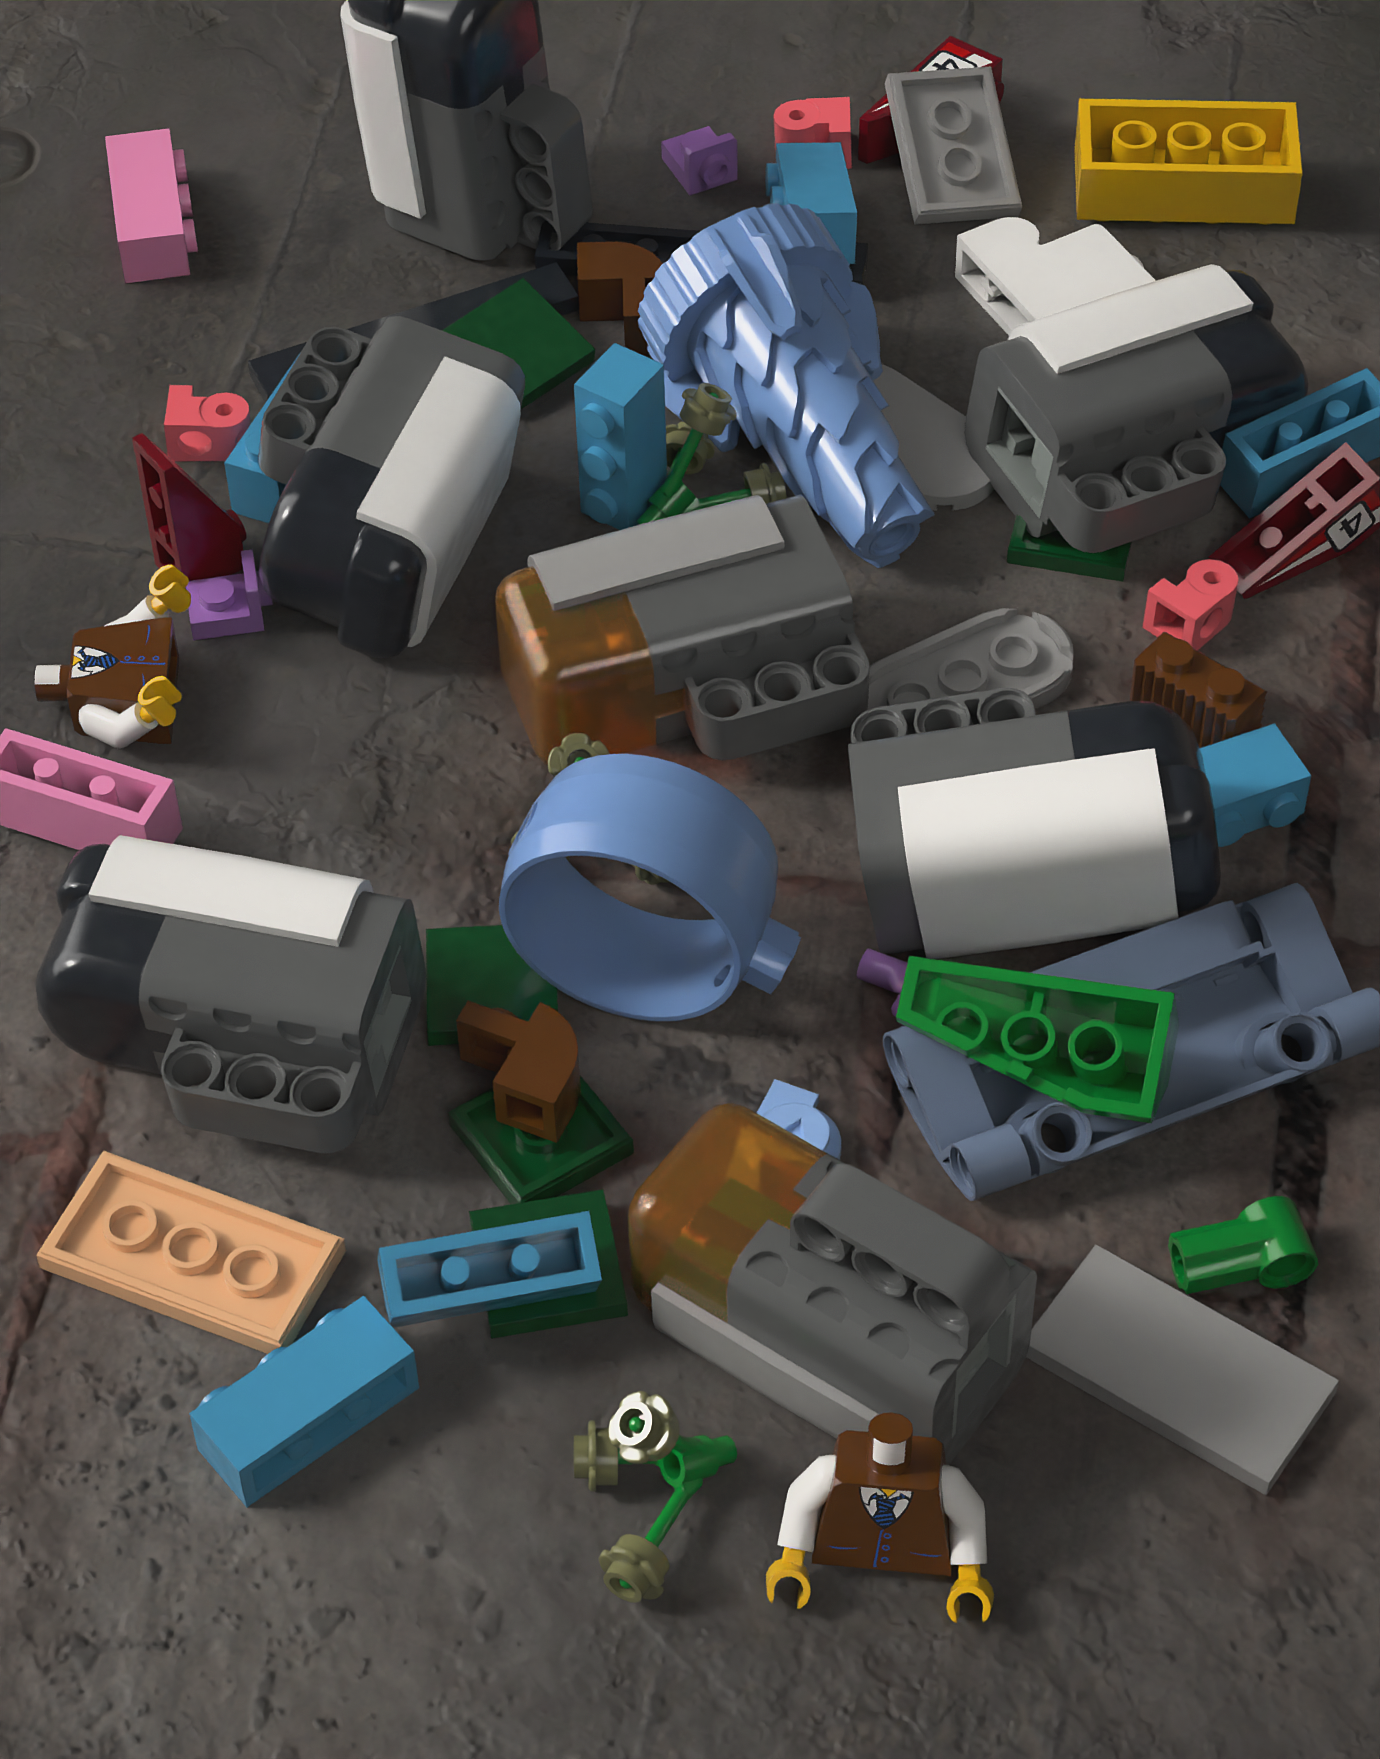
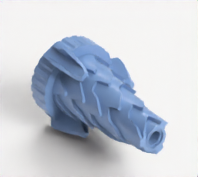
M779 203L767 204L760 208L752 207L742 210L703 229L694 235L688 243L681 245L671 254V258L660 266L655 273L654 279L648 283L643 292L644 298L639 303L638 309L640 315L638 324L643 333L642 335L649 345L647 350L652 359L664 364L665 406L681 419L680 411L685 402V399L682 398L684 390L688 388L698 389L701 383L713 384L725 390L732 398L730 404L736 410L737 417L726 425L721 435H708V438L719 451L726 452L735 448L738 443L741 426L753 448L756 449L761 445L764 446L792 492L796 496L800 494L804 496L809 506L813 508L818 516L820 515L831 524L852 552L877 568L889 565L900 559L899 554L915 541L920 532L919 524L935 514L899 458V441L881 411L889 405L873 381L880 377L883 369L880 359L877 317L871 294L866 286L852 282L853 276L849 268L850 264L820 217H817L812 210L808 208L801 209L799 205L790 203L786 205H779Z

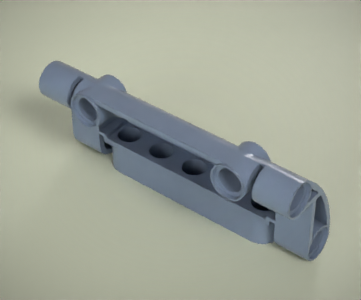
M1295 883L1236 905L1233 900L1210 906L1029 972L1175 993L1179 1029L1168 1087L1152 1123L1082 1113L907 1026L886 1032L883 1036V1047L888 1065L914 1121L950 1179L968 1200L975 1201L1038 1176L1058 1172L1067 1165L1280 1084L1292 1083L1304 1075L1380 1047V994L1372 987L1352 992L1314 902L1305 888ZM1282 1034L1290 1036L1297 1041L1302 1052L1301 1062L1294 1061L1285 1054L1281 1045ZM1042 1124H1052L1061 1130L1066 1141L1064 1153L1054 1152L1045 1145L1041 1137Z

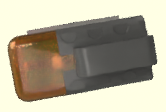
M801 494L767 504L762 497L755 495L640 524L533 554L528 557L527 568L519 569L504 577L497 587L495 610L501 672L535 755L547 766L551 750L554 747H559L562 744V739L573 733H584L592 741H601L607 747L610 754H626L693 735L697 746L703 754L712 759L723 761L850 727L856 718L868 709L870 667L868 658L855 634L853 600L849 586L808 502Z
M735 1103L718 1104L703 1113L636 1190L630 1203L628 1226L632 1287L638 1300L652 1312L655 1328L766 1398L836 1439L838 1434L846 1430L868 1432L869 1423L876 1415L893 1412L909 1419L913 1427V1436L934 1437L942 1442L946 1463L950 1465L1010 1386L1028 1353L1037 1279L1036 1271L995 1249L980 1237L864 1171L842 1162L745 1106Z

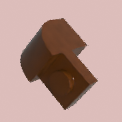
M577 243L580 322L624 320L625 347L647 357V341L642 335L643 333L638 324V319L640 318L638 313L639 303L644 298L643 292L648 283L654 279L656 271L663 263L649 250L631 243Z
M468 1000L456 1019L460 1059L497 1073L493 1080L496 1121L557 1143L578 1106L581 1094L578 1043L571 1025L558 1011L541 1002L529 1021L519 1019L508 1010L502 1008L491 1009Z

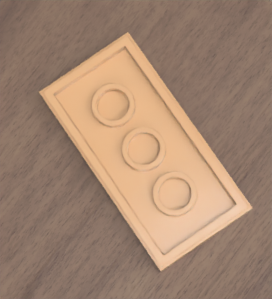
M103 1151L36 1256L39 1267L43 1270L268 1354L274 1349L288 1347L294 1342L343 1258L346 1249L344 1238Z

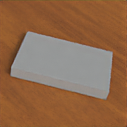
M991 66L889 73L884 84L914 225L1018 217L1022 209V202Z

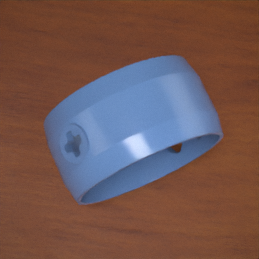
M607 754L586 758L571 764L553 778L534 802L508 853L509 857L506 862L499 897V914L503 929L510 943L521 958L551 985L576 1000L605 1012L648 1021L690 1019L704 1015L723 1004L732 995L741 980L771 994L781 982L787 967L794 958L801 939L798 936L799 932L770 918L772 906L775 902L778 858L772 839L762 822L731 791L709 777L674 762L644 755ZM565 857H602L648 870L687 892L714 919H675L632 907L594 886Z

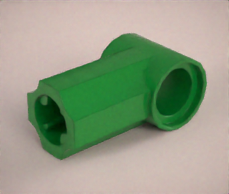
M1267 1197L1247 1206L1237 1219L1170 1233L1168 1248L1171 1256L1172 1271L1179 1289H1184L1186 1294L1259 1279V1282L1268 1288H1284L1308 1278L1318 1266V1258L1295 1202L1289 1197Z

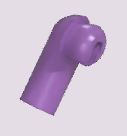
M868 948L859 963L857 978L897 993V999L891 1007L892 1014L896 1017L907 962Z

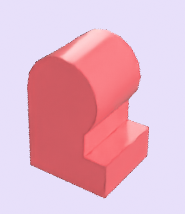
M850 97L808 98L806 100H794L781 104L774 113L775 150L776 143L841 142L847 169H852Z
M170 385L164 422L167 455L174 462L226 461L251 425L249 406L246 400L237 394L227 392L216 393L209 397H195L192 385Z
M1207 559L1192 564L1187 570L1186 579L1177 586L1165 578L1161 579L1148 590L1142 628L1156 637H1159L1163 632H1167L1178 639L1185 640L1194 649L1199 650L1225 628L1232 619L1239 579L1236 571L1229 564L1222 561Z

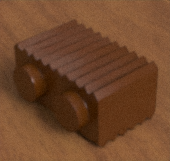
M1163 632L1134 660L1130 701H1152L1171 708L1192 727L1199 748H1203L1261 728L1262 724L1260 722L1264 717L1261 714L1265 709L1263 705L1267 700L1264 697L1268 691L1244 678L1238 671L1227 668L1194 649L1185 640Z

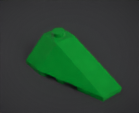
M909 956L896 1013L898 1023L1082 1113L1145 1123L1153 1122L1168 1087L1179 1029L1175 993L914 956Z

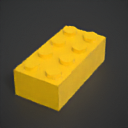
M1079 98L1075 138L1077 220H1096L1102 222L1150 221L1156 223L1204 222L1209 224L1259 223L1263 225L1295 224L1302 179L1296 102Z

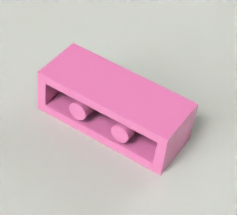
M169 128L105 136L117 240L125 284L190 275L188 253L198 252L193 219L183 220V217L193 216L188 183L178 185L179 182L188 181L184 150H173Z
M7 728L0 735L1 826L77 850L92 844L111 845L113 840L119 835L173 844L182 831L183 827L174 781L172 779Z

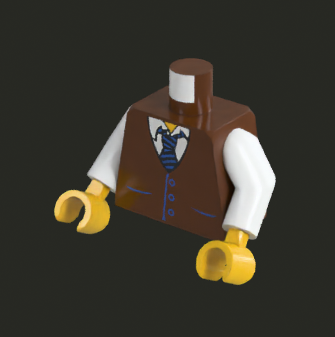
M165 565L157 570L151 578L149 590L153 595H148L128 615L102 627L82 629L73 635L70 665L36 666L35 692L37 701H68L74 731L82 736H92L117 749L127 747L134 741L172 744L173 723L176 717L175 703L180 702L182 693L177 689L180 658L173 619L169 617L168 609L175 613H181L190 606L191 593L185 589L189 583L188 577L175 566Z
M893 1412L876 1415L870 1421L868 1432L846 1430L838 1434L832 1455L819 1456L790 1485L777 1545L784 1546L781 1559L776 1560L769 1567L766 1573V1591L771 1603H773L775 1595L774 1587L784 1577H793L801 1582L797 1595V1609H801L808 1602L810 1597V1578L807 1568L803 1565L805 1552L808 1551L812 1552V1564L945 1576H951V1565H958L959 1578L951 1587L947 1599L946 1609L948 1616L954 1623H957L960 1616L958 1596L963 1593H973L980 1598L983 1604L982 1621L985 1622L993 1605L994 1592L987 1579L980 1575V1564L987 1563L986 1522L983 1500L959 1468L947 1465L943 1443L934 1437L913 1436L912 1423L908 1418Z

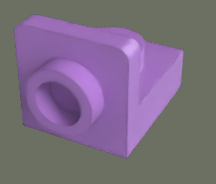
M707 126L661 142L663 161L689 196L737 180V140L731 133L716 136L712 129Z
M253 549L241 551L243 574L189 581L186 590L191 593V603L188 609L193 640L265 631L261 606L273 605V602L264 590L259 571L255 569Z

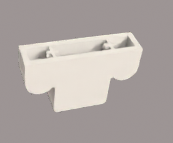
M1018 217L1000 218L957 235L955 278L1008 335H1010L1012 329L1019 325L1156 281L1144 269L1141 261L1136 256L1131 255L1099 224L1088 226L1043 245H1039V231L1036 226L1028 220Z

